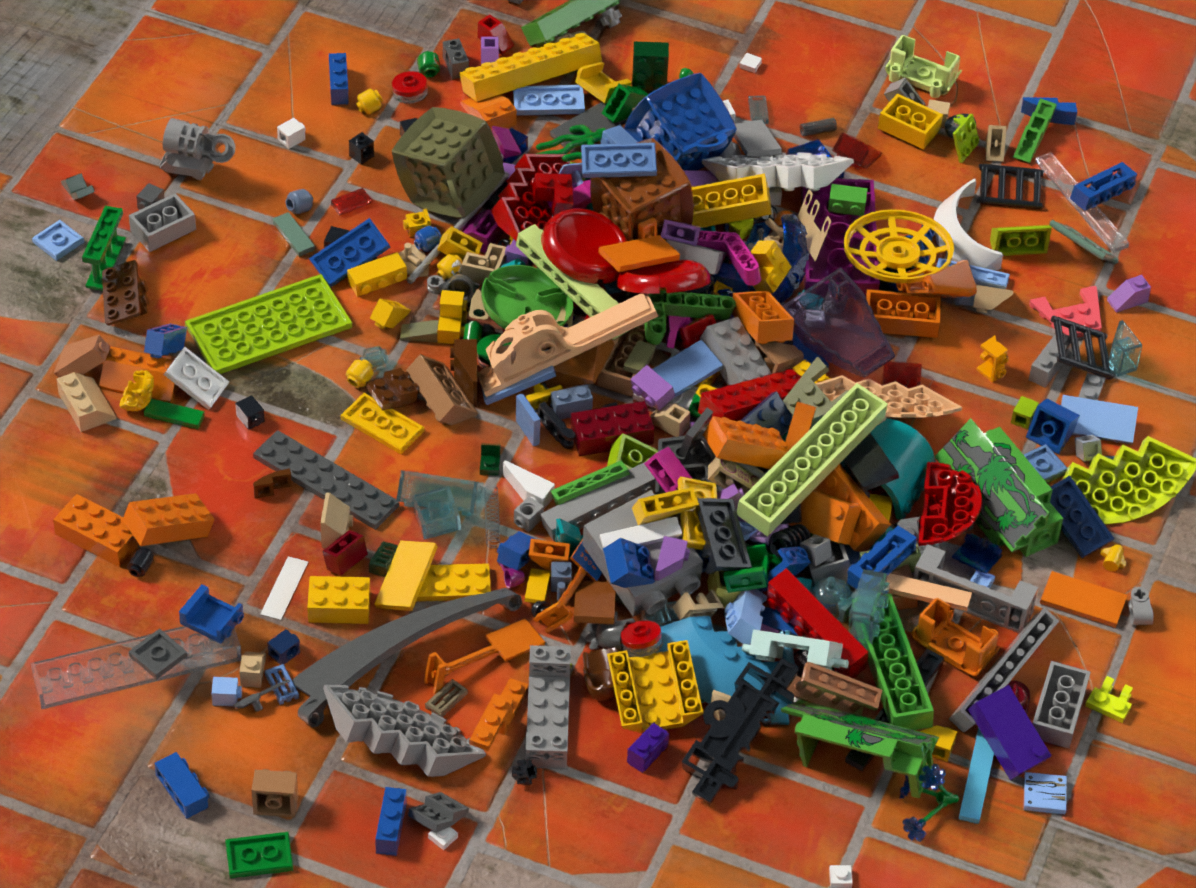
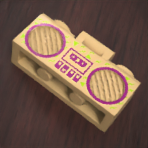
M715 457L708 465V480L716 483L723 489L735 484L738 490L742 488L746 494L760 480L732 461Z

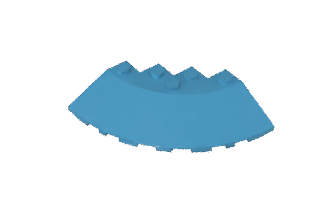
M710 616L688 617L661 626L662 637L652 646L654 653L668 651L667 643L688 640L700 699L702 703L707 702L709 704L711 703L713 690L730 696L733 695L735 692L734 683L748 662L770 675L779 663V661L761 662V660L756 659V655L742 652V647H737L736 639L728 634V631L714 632ZM748 673L745 675L744 680L756 689L761 690L763 687L762 683ZM774 696L773 699L780 704L776 708L775 714L768 713L771 716V724L789 725V714L781 712V708L788 704Z

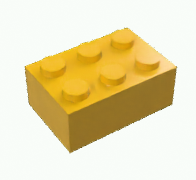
M897 93L880 112L878 129L924 150L941 130L943 114Z
M310 576L307 606L308 623H369L370 577Z

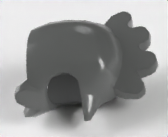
M455 274L447 282L440 284L439 288L447 291L464 292V300H467L468 304L476 289L480 288V284L474 283L470 277L464 274Z
M615 612L613 625L589 624L587 630L590 634L586 636V641L591 643L589 646L590 650L595 651L600 647L607 650L609 648H617L618 651L629 649L622 643L621 632L626 624L629 625L636 622L635 619L630 618L617 621V612Z

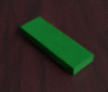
M151 399L144 410V416L199 429L205 412Z

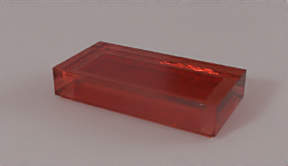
M363 188L331 200V205L339 216L371 204V198Z

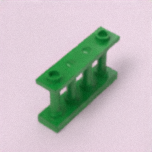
M104 207L82 256V262L90 263L92 271L85 285L86 288L103 291L102 271L116 264L126 241V237L117 235V227L123 216L122 208Z

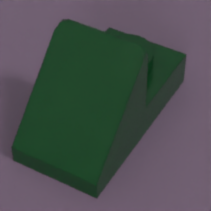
M481 444L480 475L499 476L501 444Z

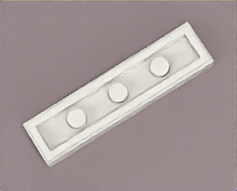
M677 517L603 533L600 534L599 538L603 548L619 538L645 546L662 542L664 536L672 538L682 537V531Z

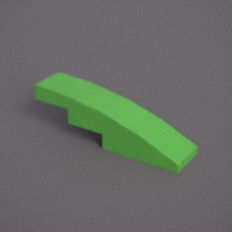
M1040 98L1035 112L1032 113L1030 121L1024 129L1013 158L1030 164L1049 126L1057 104Z

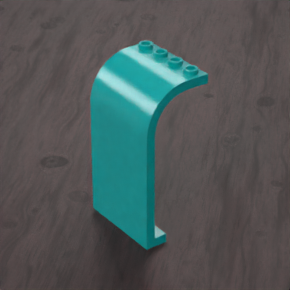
M886 418L885 421L877 425L870 433L899 473L898 479L883 484L881 487L892 500L896 519L901 520L911 512L913 505L919 500L924 490L927 462L936 461L930 444L917 430L903 422ZM788 431L781 436L784 442L786 441ZM842 461L840 464L847 471V473H850V471Z

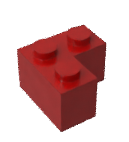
M535 173L532 185L533 201H551L553 216L561 211L573 209L574 200L571 174Z

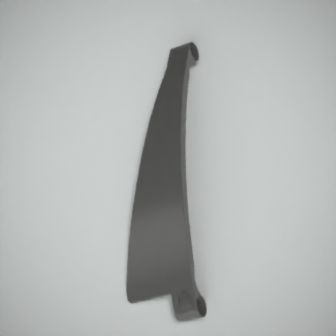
M508 588L467 596L416 611L359 636L321 658L292 680L295 687L310 696L298 709V716L311 727L319 726L324 720V709L328 704L323 689L324 685H347L349 687L400 649L451 622L486 610L495 604H500L510 611L518 610L522 604L521 596Z

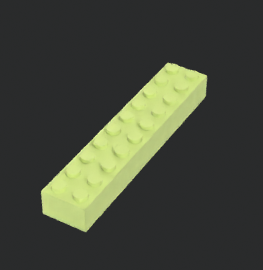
M856 383L739 500L737 516L768 537L885 418L888 403Z

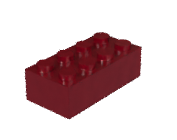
M645 401L571 413L570 428L576 435L574 442L579 456L611 451L612 444L622 433L646 445L654 443V426Z

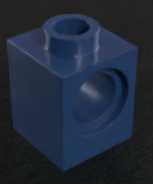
M286 629L268 642V655L280 665L286 664L300 653L299 638Z

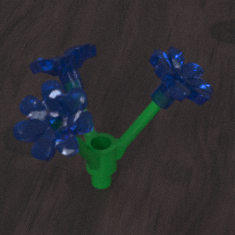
M933 764L931 769L925 766L923 768L925 775H920L919 780L923 782L921 786L925 788L922 793L935 796L939 805L923 819L921 818L917 821L915 817H911L902 821L905 825L903 826L904 831L910 832L908 834L910 840L916 837V840L921 842L926 836V832L922 830L926 822L942 808L946 807L947 804L950 805L959 801L958 795L948 792L942 786L945 783L943 777L946 775L944 769L939 770L938 764ZM905 775L904 787L900 789L899 798L904 799L910 792L908 775Z

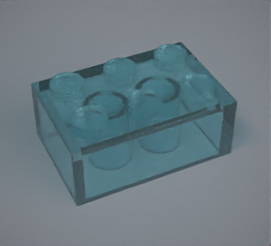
M863 569L849 614V632L859 642L872 644L874 637L879 635L880 625L878 624L883 622L885 613L883 608H887L889 596H886V594L889 592L890 583L887 582L886 573Z

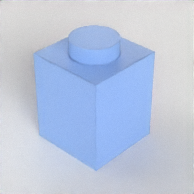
M213 677L212 705L234 706L238 702V698H242V686H239L238 678Z

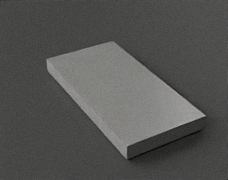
M763 120L734 122L737 128L734 138L747 157L781 154L782 148Z

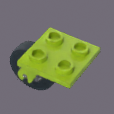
M973 114L954 115L947 119L944 125L946 134L954 138L960 163H963L979 144L976 120Z

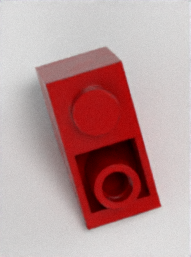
M489 14L478 22L477 38L481 40V37H498L500 54L514 47V43L504 25L495 17Z

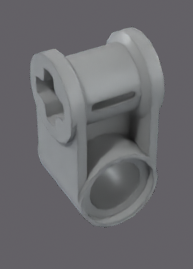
M1135 587L1131 591V599L1128 602L1131 625H1152L1154 617L1149 593L1143 587Z

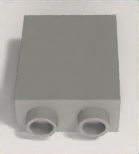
M652 490L585 524L583 531L584 548L633 617L643 611H646L649 615L654 614L666 605L667 599L677 593H680L682 596L685 592H688L690 595L701 585L703 561L693 548L688 547L687 549H690L688 561H684L683 567L659 581L655 580L653 584L628 588L611 584L603 547L599 538L600 534L638 526L632 507L638 499L655 495ZM662 542L645 545L650 554L649 558L654 570V579Z

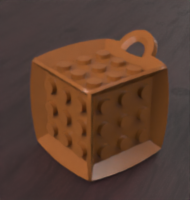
M654 138L637 143H655L657 176L596 177L590 179L593 210L608 217L614 224L618 225L628 241L637 240L638 224L653 217L657 220V235L660 236L665 219L692 225L694 199L691 182L674 157Z

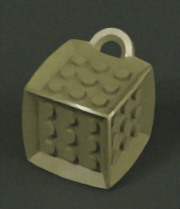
M432 107L407 129L392 149V156L399 180L410 201L419 207L447 216L465 218L491 194L505 174L499 147L487 122L457 110Z

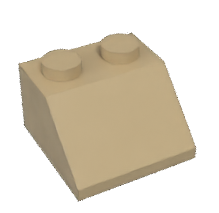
M331 493L325 494L321 517L322 548H327L349 531V527L353 526V515H350V507Z

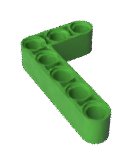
M660 290V294H648L658 317L644 323L646 340L652 345L661 343L666 332L665 315L702 318L708 314H713L715 320H728L734 311L736 302L732 297L687 292L666 293L663 290Z

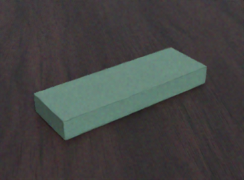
M289 212L273 218V224L299 257L315 250V245Z

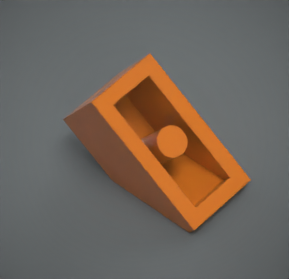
M531 538L528 557L545 570L551 571V562H568L570 544Z

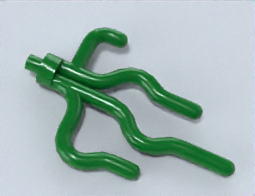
M586 125L571 126L569 128L571 133L584 132L585 134L561 135L554 140L537 144L536 149L541 151L558 146L563 142L572 141L563 149L548 150L536 154H566L562 157L564 162L582 159L581 152L568 153L573 148L580 147L581 145L601 143L602 133L606 129L600 128L596 132H592Z

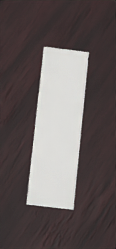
M287 557L261 615L282 619L308 561Z

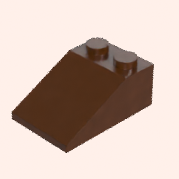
M454 339V347H450V358H454V360H450V371H454L455 380L472 405L477 407V339Z

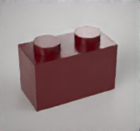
M352 530L347 531L322 551L327 570L340 576L368 555L364 536Z

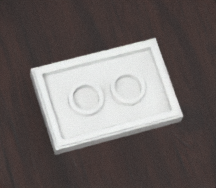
M186 347L181 350L163 374L208 410L229 384L228 380Z

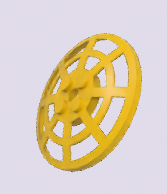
M880 210L866 214L849 226L844 237V250L850 262L863 273L886 282L917 283L924 281V276L947 268L952 261L954 253L953 240L941 224L925 215L906 210ZM888 219L889 228H882L869 233L863 227L874 221ZM895 219L913 221L922 224L923 227L918 232L896 227ZM931 229L942 238L945 245L935 248L933 243L924 235ZM856 231L865 237L861 242L860 250L849 247L850 239ZM890 233L889 237L883 238L882 240H878L877 238H875L877 236ZM897 233L913 236V238L898 236ZM921 240L928 247V250L920 251L917 243ZM869 242L877 246L876 252L865 251ZM947 251L946 262L940 268L933 267L936 254ZM852 254L861 256L870 269L860 264ZM931 255L927 265L918 262L920 257ZM867 257L877 258L880 264L877 266L873 265ZM912 266L920 269L911 273H906L905 270ZM887 267L897 269L898 273L884 271L883 269ZM926 271L931 272V273H928V274H925V275L916 276V275L922 274V273H924V272H926Z

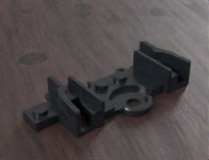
M781 658L770 675L748 662L734 683L735 692L729 701L716 700L707 705L703 718L705 724L711 728L701 742L698 740L694 742L682 760L683 770L701 778L692 791L694 796L710 805L724 784L735 790L737 789L738 777L733 773L736 772L738 762L744 761V757L740 756L739 752L743 749L750 752V744L761 729L760 723L764 726L771 724V716L768 713L775 714L776 708L780 704L773 699L774 696L789 705L794 703V694L787 689L798 674V667ZM747 673L763 684L761 690L756 689L744 680ZM719 709L726 713V717L720 721L714 718V712ZM693 755L711 764L704 771L688 760Z

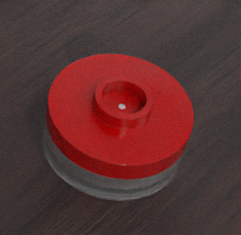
M407 71L396 75L392 80L394 98L401 103L407 104L423 100L428 93L426 77L415 71Z
M637 621L627 625L621 632L624 651L627 650L630 656H649L659 651L663 646L661 628L655 622Z

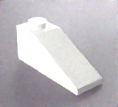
M506 460L503 462V476L523 501L530 496L542 504L545 509L553 499L551 490L555 489V484Z

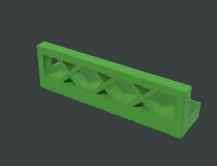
M621 460L551 490V494L557 506L623 478L630 473Z

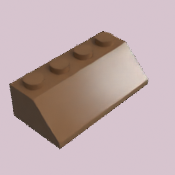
M420 354L407 368L406 371L410 374V381L418 385L419 394L425 398L427 406L433 410L435 418L440 423L454 425L477 416L478 412L443 362Z

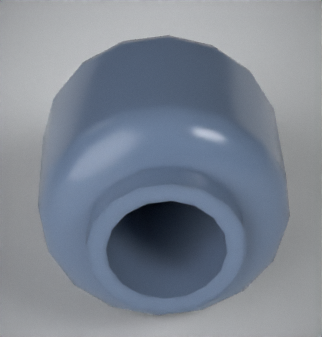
M305 189L292 191L286 198V207L294 214L308 212L312 207L313 197Z

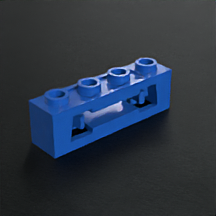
M1121 162L1074 185L1070 199L1084 211L1095 208L1098 204L1107 202L1110 198L1119 196L1122 192L1132 189L1136 183L1137 173Z
M899 525L893 531L890 530L883 540L878 541L873 546V549L868 553H864L856 564H852L849 567L847 583L864 595H867L916 550L917 537Z

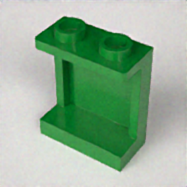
M765 544L746 547L752 568L724 572L728 593L767 587L770 559Z

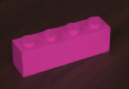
M669 446L655 453L644 463L666 493L678 490V479L680 476L693 479Z

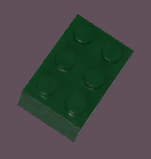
M634 41L633 87L641 88L647 94H650L667 84L668 42Z

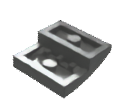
M439 792L425 796V804L409 808L408 816L434 832H439L458 822L469 812V808Z

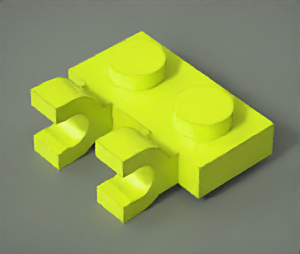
M1107 676L1101 689L1094 687L1085 706L1123 723L1132 706L1128 701L1133 687L1125 684L1120 697L1113 696L1109 693L1113 688L1114 679Z

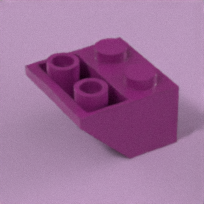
M487 210L474 215L462 229V232L482 242L480 251L486 253L489 244H495L504 233V230L497 225L491 210Z

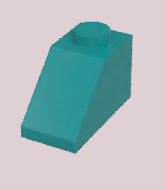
M560 518L556 519L555 542L570 544L569 557H571L583 539V535H581L579 527Z

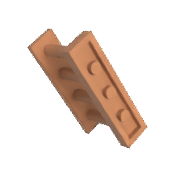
M811 662L805 663L802 678L796 676L787 689L798 699L862 716L864 707L874 711L877 710L882 694V689Z

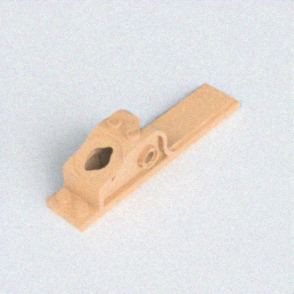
M646 293L636 295L569 328L560 326L554 316L545 310H535L520 315L505 328L506 331L496 341H493L486 348L492 366L477 372L485 396L488 397L545 368L558 365L658 317L649 295Z

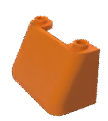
M968 260L959 261L957 264L941 271L924 276V281L896 283L898 290L903 293L941 296V298L970 297L977 293ZM914 268V269H911V270H909V271H906V273L915 272V271H918V270H920V269H919V268ZM926 271V272H924V273H922V274H919V275H916V276L925 275V274H928V273H931V272Z

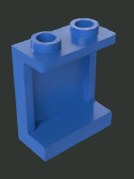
M801 547L780 548L778 553L783 561L773 570H769L768 582L786 568L796 576L811 563L807 552ZM768 585L766 588H759L757 590L760 592L768 591Z
M201 584L181 608L179 617L181 625L221 644L225 638L230 637L234 627L242 622L244 613L242 604L238 603L236 607H233L209 595V587Z

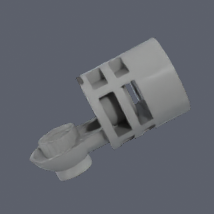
M176 118L169 120L163 136L164 151L178 155L184 154L186 157L193 156L194 159L198 160L205 155L217 163H224L229 161L235 153V143L230 136L226 134L210 135L207 126L200 127L198 124H189L188 121ZM221 145L226 147L223 153L218 152V148Z

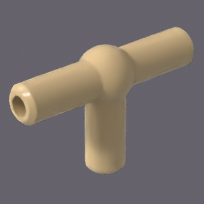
M771 218L766 219L765 224L773 230L768 236H780L782 240L785 237L790 238L783 228L779 227Z

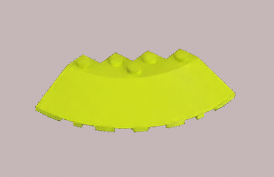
M1147 436L1142 441L1138 451L1122 445L1117 450L1114 460L1098 453L1092 459L1088 469L1072 462L1067 468L1063 479L1071 476L1105 525L1118 524L1150 514L1175 497L1194 474L1196 458Z

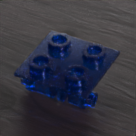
M967 533L964 537L965 542L951 558L987 574L1003 555L1001 554L1002 549H1000V546L989 543L988 540L983 546V538L980 539V537L973 533Z

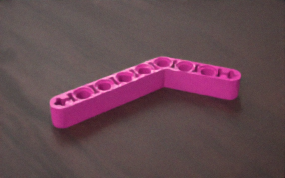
M700 231L697 245L727 252L726 257H728L747 285L753 286L761 282L759 264L737 233Z

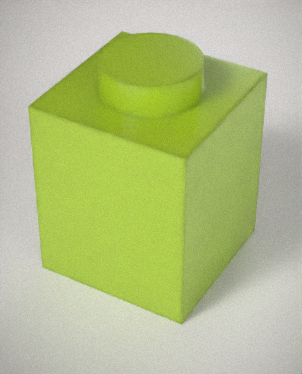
M1021 396L1013 410L1011 424L1028 430L1039 402Z

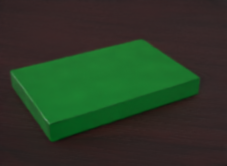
M289 832L225 839L230 879L293 871Z

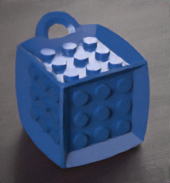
M702 73L680 78L647 95L633 109L624 128L638 142L654 138L674 157L683 171H697L704 167L702 159L720 156L732 141L737 130L724 102Z

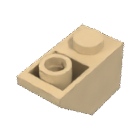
M675 403L666 405L659 411L656 409L650 415L654 426L675 437L681 436L689 428L690 411Z

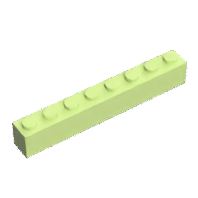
M535 224L518 233L516 246L589 317L619 304L598 284L576 280L556 268L543 250L541 243L543 230L539 229Z

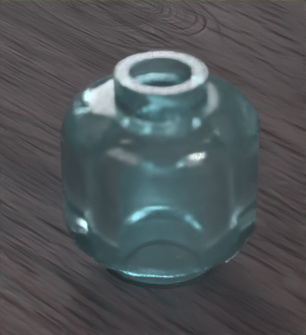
M380 346L364 349L363 356L360 357V360L365 359L372 364L371 368L374 372L385 369L386 364L389 363L386 349H382Z

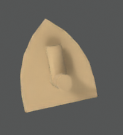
M406 243L404 250L398 253L407 266V275H410L426 258L425 254L418 250L414 244L411 245V243ZM429 266L419 277H428Z

